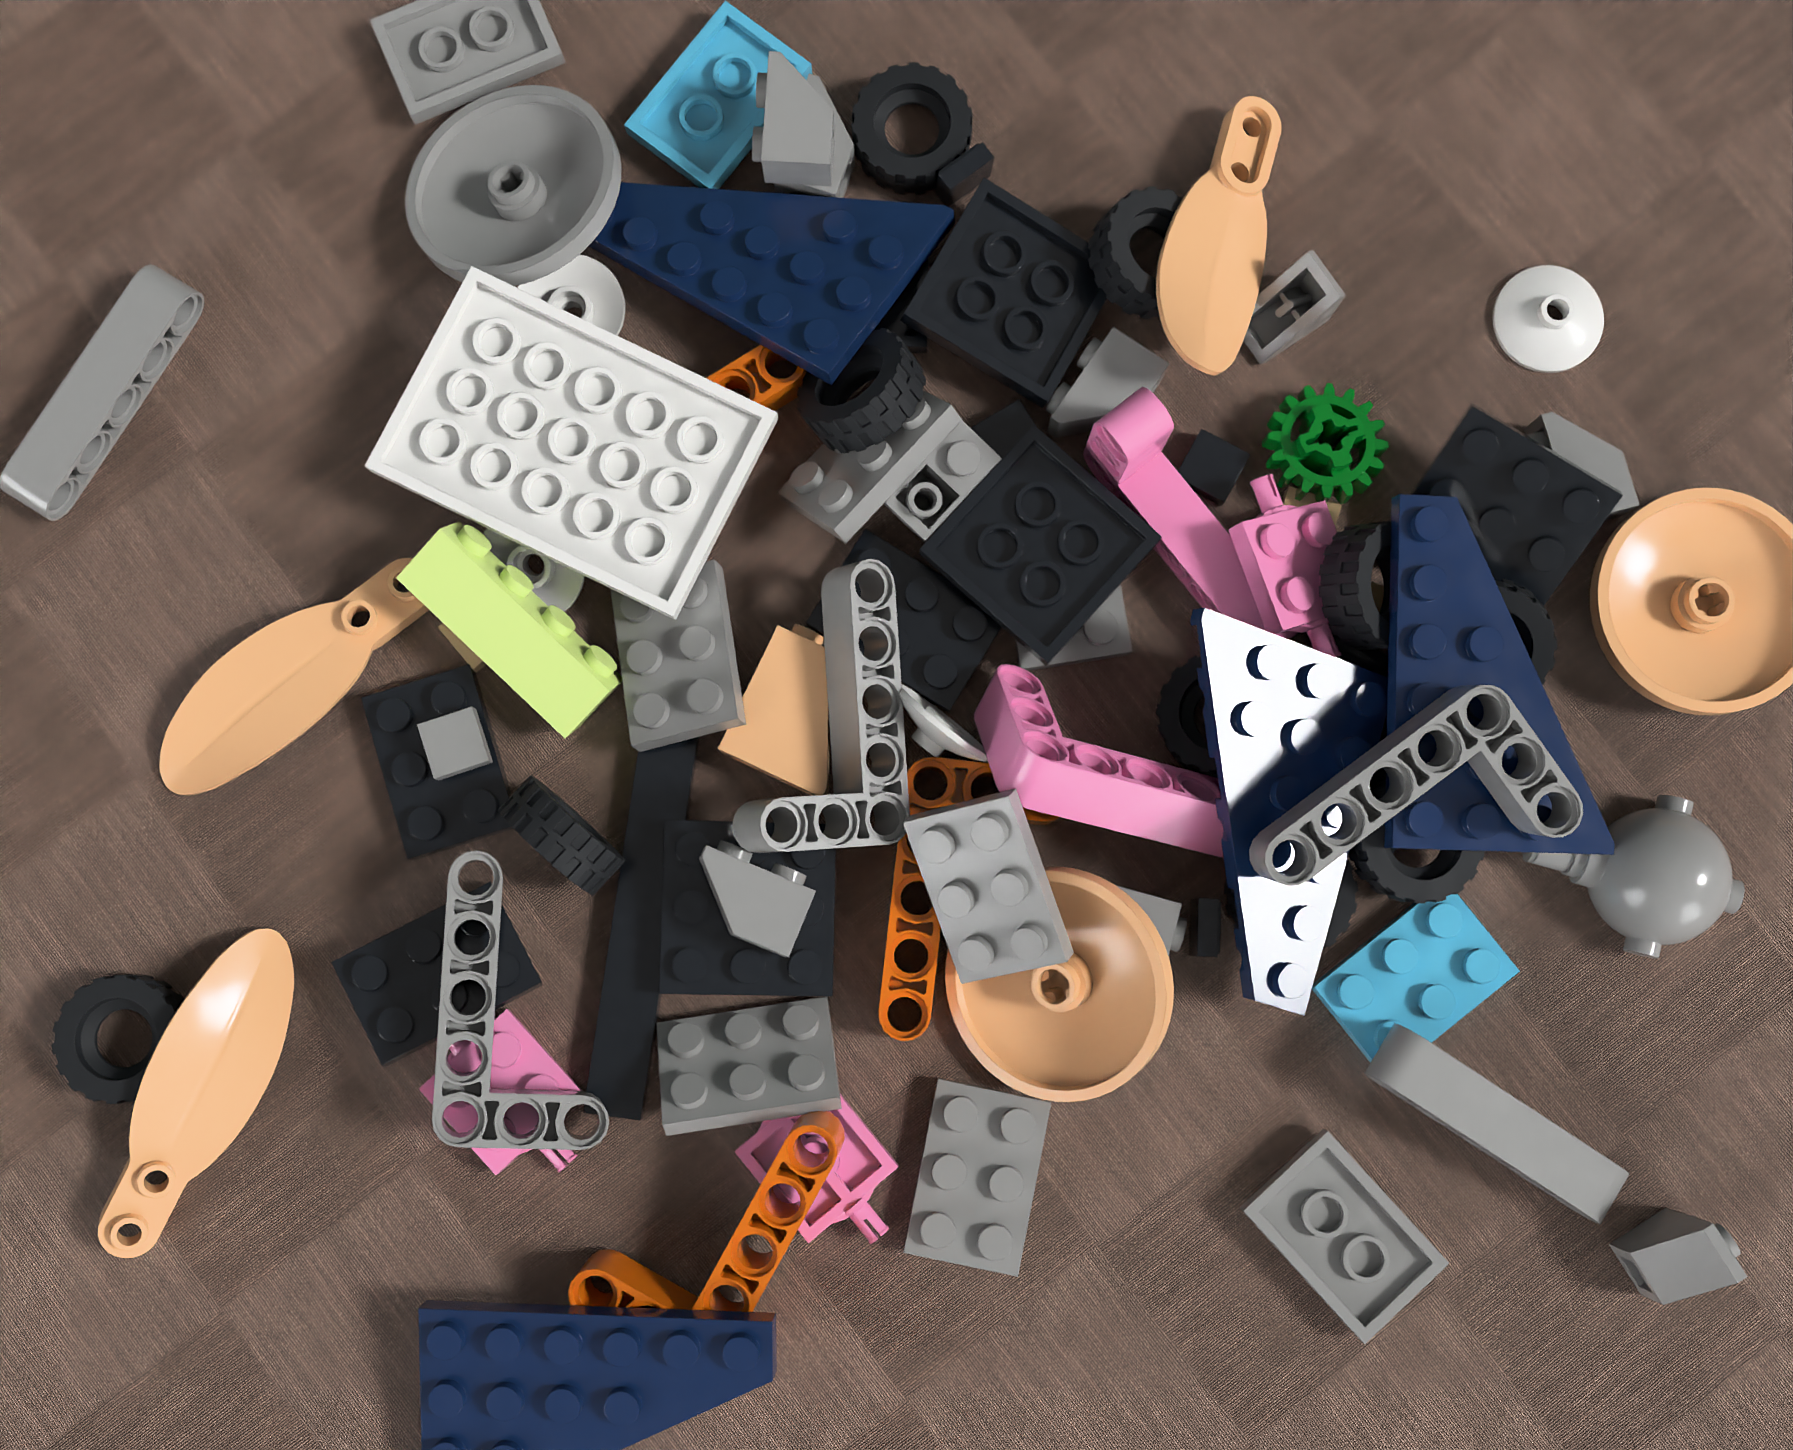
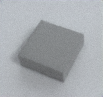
M471 706L417 724L435 780L439 781L493 763L476 708Z

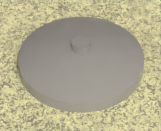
M524 85L492 92L474 100L450 116L431 135L419 152L411 169L406 188L405 208L409 228L420 248L436 267L458 281L463 282L471 266L512 286L535 281L559 270L575 259L594 241L605 226L615 207L620 191L622 167L619 150L610 130L599 113L584 99L569 91L544 85Z

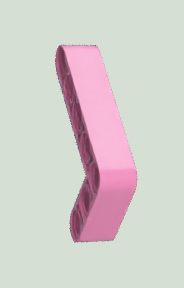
M1145 387L1139 388L1094 423L1083 452L1086 464L1103 486L1162 536L1154 550L1202 608L1210 609L1266 631L1230 534L1161 452L1174 429V423L1170 414L1154 393ZM1286 631L1277 635L1290 640L1298 632Z
M1004 664L996 669L974 712V720L999 792L1016 789L1022 807L1223 858L1221 844L1223 826L1218 819L1215 801L1216 798H1221L1218 778L1063 737L1040 680L1032 673L1015 665Z

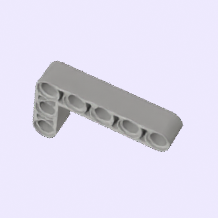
M867 559L835 568L826 574L822 582L821 598L834 795L780 797L752 800L744 803L738 808L734 816L733 832L739 845L748 852L770 853L889 845L898 842L906 834L903 822L910 816L903 702L899 695L902 685L896 592L891 571L879 560ZM855 579H856V581L858 582V584H859V586H860V590H861V596H860V597H859V595L857 594L856 589H855ZM859 636L864 644V656L859 648ZM863 694L867 698L868 702L867 713L864 710L862 704ZM867 752L870 754L872 761L871 770L868 769L866 763ZM871 810L875 815L874 828L871 827L870 823ZM821 811L826 821L823 833L818 823ZM769 813L775 825L771 838L766 830V818Z
M1460 685L1448 690L1259 832L1253 839L1249 849L1250 862L1253 869L1263 878L1286 886H1299L1309 881L1466 761L1510 822L1518 830L1528 834L1556 838L1573 833L1580 825L1583 816V803L1577 791L1510 697L1501 688L1493 685ZM1475 696L1481 701L1484 710L1483 718L1476 727L1471 725L1467 718V706ZM1429 732L1436 741L1437 750L1431 761L1425 763L1418 753V745L1425 733ZM1509 746H1512L1518 755V763L1516 769L1508 775L1502 767V756L1504 751ZM1382 768L1389 777V788L1387 793L1377 800L1371 793L1370 780L1376 770ZM1544 795H1547L1552 803V811L1550 817L1544 823H1541L1537 816V805L1539 800ZM1335 804L1342 813V823L1334 834L1328 836L1324 833L1321 826V818L1323 812L1329 806ZM1288 840L1294 848L1295 857L1288 869L1278 872L1273 865L1272 855L1279 843Z
M482 851L466 852L456 858L448 874L432 1111L433 1130L441 1141L454 1147L557 1150L592 1148L602 1141L607 1134L609 1126L608 1112L601 1100L594 1094L584 1091L490 1088L503 875L499 863L490 854ZM471 862L485 863L493 872L492 886L488 891L480 895L467 894L459 884L461 870ZM470 920L481 921L486 925L490 934L488 946L484 951L475 955L462 952L455 941V934L459 926ZM470 979L477 981L485 990V1004L475 1013H462L452 1003V990L462 980ZM457 1041H472L480 1048L482 1062L474 1071L461 1073L451 1068L447 1054L450 1046ZM457 1101H464L473 1105L478 1113V1122L474 1128L463 1133L453 1132L449 1129L443 1117L444 1110L448 1105ZM516 1103H528L539 1114L537 1125L533 1130L525 1134L511 1132L504 1123L505 1112ZM586 1104L597 1111V1125L586 1135H574L564 1126L565 1115L575 1105Z

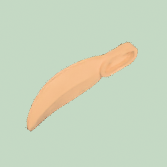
M1248 96L1241 99L1224 116L1210 168L1195 181L1178 205L1166 232L1157 265V306L1162 327L1169 342L1186 363L1201 372L1213 376L1225 371L1234 362L1255 308L1264 268L1267 219L1262 189L1269 180L1281 135V121L1275 108L1266 100L1256 96Z
M400 558L389 563L339 601L315 605L297 611L265 626L218 659L189 691L167 728L159 762L160 774L166 787L179 795H195L218 788L282 750L329 712L360 677L373 650L383 646L429 611L410 591L404 593L397 591L399 581L396 577L413 558ZM360 611L370 613L367 624L362 627L352 626V618L356 613Z
M268 928L255 929L247 932L227 947L191 989L164 1030L146 1067L134 1103L129 1135L130 1158L99 1218V1241L108 1253L120 1258H133L146 1253L155 1245L188 1181L204 1171L227 1149L245 1126L264 1094L275 1071L285 1041L294 991V970L287 941L277 931ZM155 1170L163 1171L168 1176L161 1184H151L145 1179L148 1173ZM133 1223L138 1225L141 1230L135 1236L126 1237L121 1235L118 1229L124 1224Z

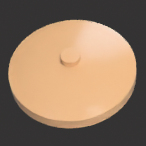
M1693 488L1673 492L1654 500L1626 518L1616 528L1602 548L1594 567L1590 587V611L1594 631L1603 653L1618 675L1634 690L1652 702L1671 710L1693 715H1723L1749 709L1769 701L1793 684V524L1785 516L1761 500L1747 494L1721 488Z
M1059 866L1044 867L1074 951L1068 962L961 984L948 949L945 965L946 994L954 1023L963 1041L975 1058L1001 1082L1019 1092L1042 1100L1055 1102L1085 1101L1105 1095L1122 1086L1152 1059L1166 1035L1171 1019L1174 997L1173 974L1168 953L1158 930L1145 911L1126 892L1104 878L1087 871Z

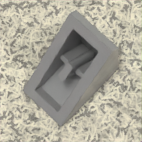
M1314 250L1304 254L1257 297L1251 321L1243 341L1260 365L1268 362L1329 321L1346 296Z

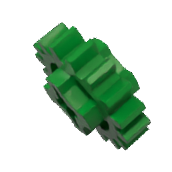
M1326 383L1320 394L1316 395L1310 385H1306L1299 393L1298 400L1291 395L1286 396L1279 406L1280 412L1274 411L1266 426L1273 432H1268L1262 441V447L1273 450L1275 453L1265 463L1266 468H1280L1283 475L1277 482L1280 488L1289 485L1291 482L1298 486L1295 494L1296 500L1301 501L1308 492L1315 493L1316 502L1324 500L1327 502L1331 494H1334L1336 500L1340 504H1344L1353 495V490L1359 494L1365 492L1372 484L1370 477L1375 478L1383 469L1385 464L1377 457H1381L1389 448V442L1376 439L1375 436L1385 426L1384 420L1370 421L1367 415L1373 407L1370 401L1363 403L1359 407L1352 403L1355 390L1349 388L1342 397L1335 396L1333 383ZM1300 419L1301 425L1298 428L1300 435L1295 441L1291 442L1292 426ZM1355 448H1359L1358 462L1355 468L1351 470L1349 465L1353 460L1350 453Z

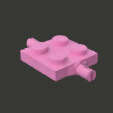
M1269 474L1250 482V486L1253 488L1262 514L1258 515L1255 519L1243 521L1228 530L1267 632L1275 635L1286 631L1307 632L1313 649L1333 657L1341 656V652H1339L1332 631L1329 628V621L1324 617L1322 598L1319 597L1318 587L1321 581L1319 570L1320 564H1323L1324 551L1327 545L1332 543V537L1337 533L1327 504L1324 500L1301 507L1283 505L1274 481V475Z
M506 1009L494 1020L491 1089L583 1091L509 1009ZM457 1041L449 1048L451 1053L447 1057L451 1068L457 1072H472L482 1062V1052L478 1045L472 1041ZM435 1074L419 1088L432 1105ZM453 1102L444 1110L443 1117L458 1133L468 1132L478 1122V1113L474 1106L468 1102ZM523 1102L512 1105L504 1114L506 1127L516 1134L530 1132L535 1128L539 1119L536 1109L532 1105ZM472 1148L495 1175L500 1174L520 1154L532 1150ZM539 1149L554 1165L558 1173L568 1166L554 1149ZM557 1150L568 1163H571L578 1156L572 1150Z
M840 1094L842 1109L829 1112L833 1113L840 1120L844 1128L845 1139L834 1166L798 1231L809 1243L831 1224L850 1217L867 1238L869 1244H872L878 1240V1235L865 1219L871 1223L880 1236L886 1233L889 1227L888 1225L886 1226L867 1201L875 1187L898 1168V1163ZM801 1115L763 1121L759 1130L734 1151L760 1184L793 1125ZM807 1132L800 1135L801 1142L808 1151L819 1154L829 1150L826 1140L820 1134ZM783 1183L773 1186L776 1197L782 1202L789 1204L800 1201L797 1190L791 1185Z

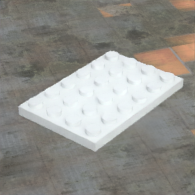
M471 266L368 458L365 467L374 474L676 620L779 418L777 412Z

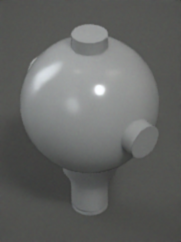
M1658 795L1655 808L1631 812L1607 826L1615 843L1614 855L1522 852L1525 862L1561 871L1563 875L1569 876L1572 883L1587 887L1590 900L1601 918L1611 928L1626 937L1623 951L1648 958L1659 959L1662 945L1686 942L1704 933L1719 919L1723 912L1736 913L1743 902L1745 892L1744 883L1733 879L1731 862L1720 839L1707 825L1691 816L1694 802L1676 796Z

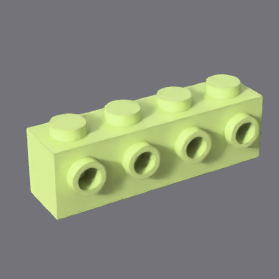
M460 521L440 528L396 579L564 738L568 737L623 682L622 676L616 671L617 664L602 648L596 645L589 646L574 631L576 628L574 622L563 610L554 605L547 606L532 591L534 589L533 583L521 570L512 565L506 566L490 551L492 548L490 541L479 530L470 525H463Z

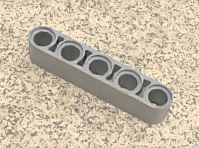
M153 264L146 265L140 269L127 285L6 464L0 477L1 490L48 520L56 521L66 515L85 490L197 323L204 307L202 293Z
M1393 1024L1364 1073L1380 1086L1554 1199L1601 1225L1630 1175L1625 1169L1439 1047L1399 1024Z

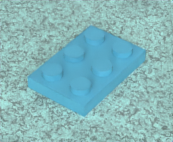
M725 0L624 124L626 133L699 188L719 189L752 149L754 126H764L765 108L756 107V80L758 72L767 73L769 51L781 52L806 80L808 74H812V64Z
M1450 894L1446 896L1447 900L1440 902L1411 904L1313 983V992L1370 1063L1394 1023L1415 1032L1432 1043L1520 972L1458 894Z

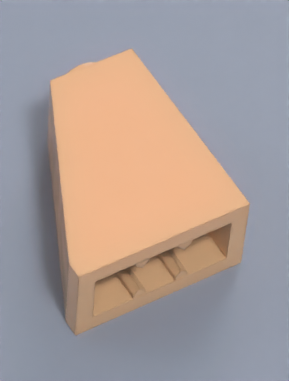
M794 624L791 631L777 625L742 697L746 725L727 729L718 749L723 755L810 796L828 795L830 726L825 647L822 646L824 637L799 624Z

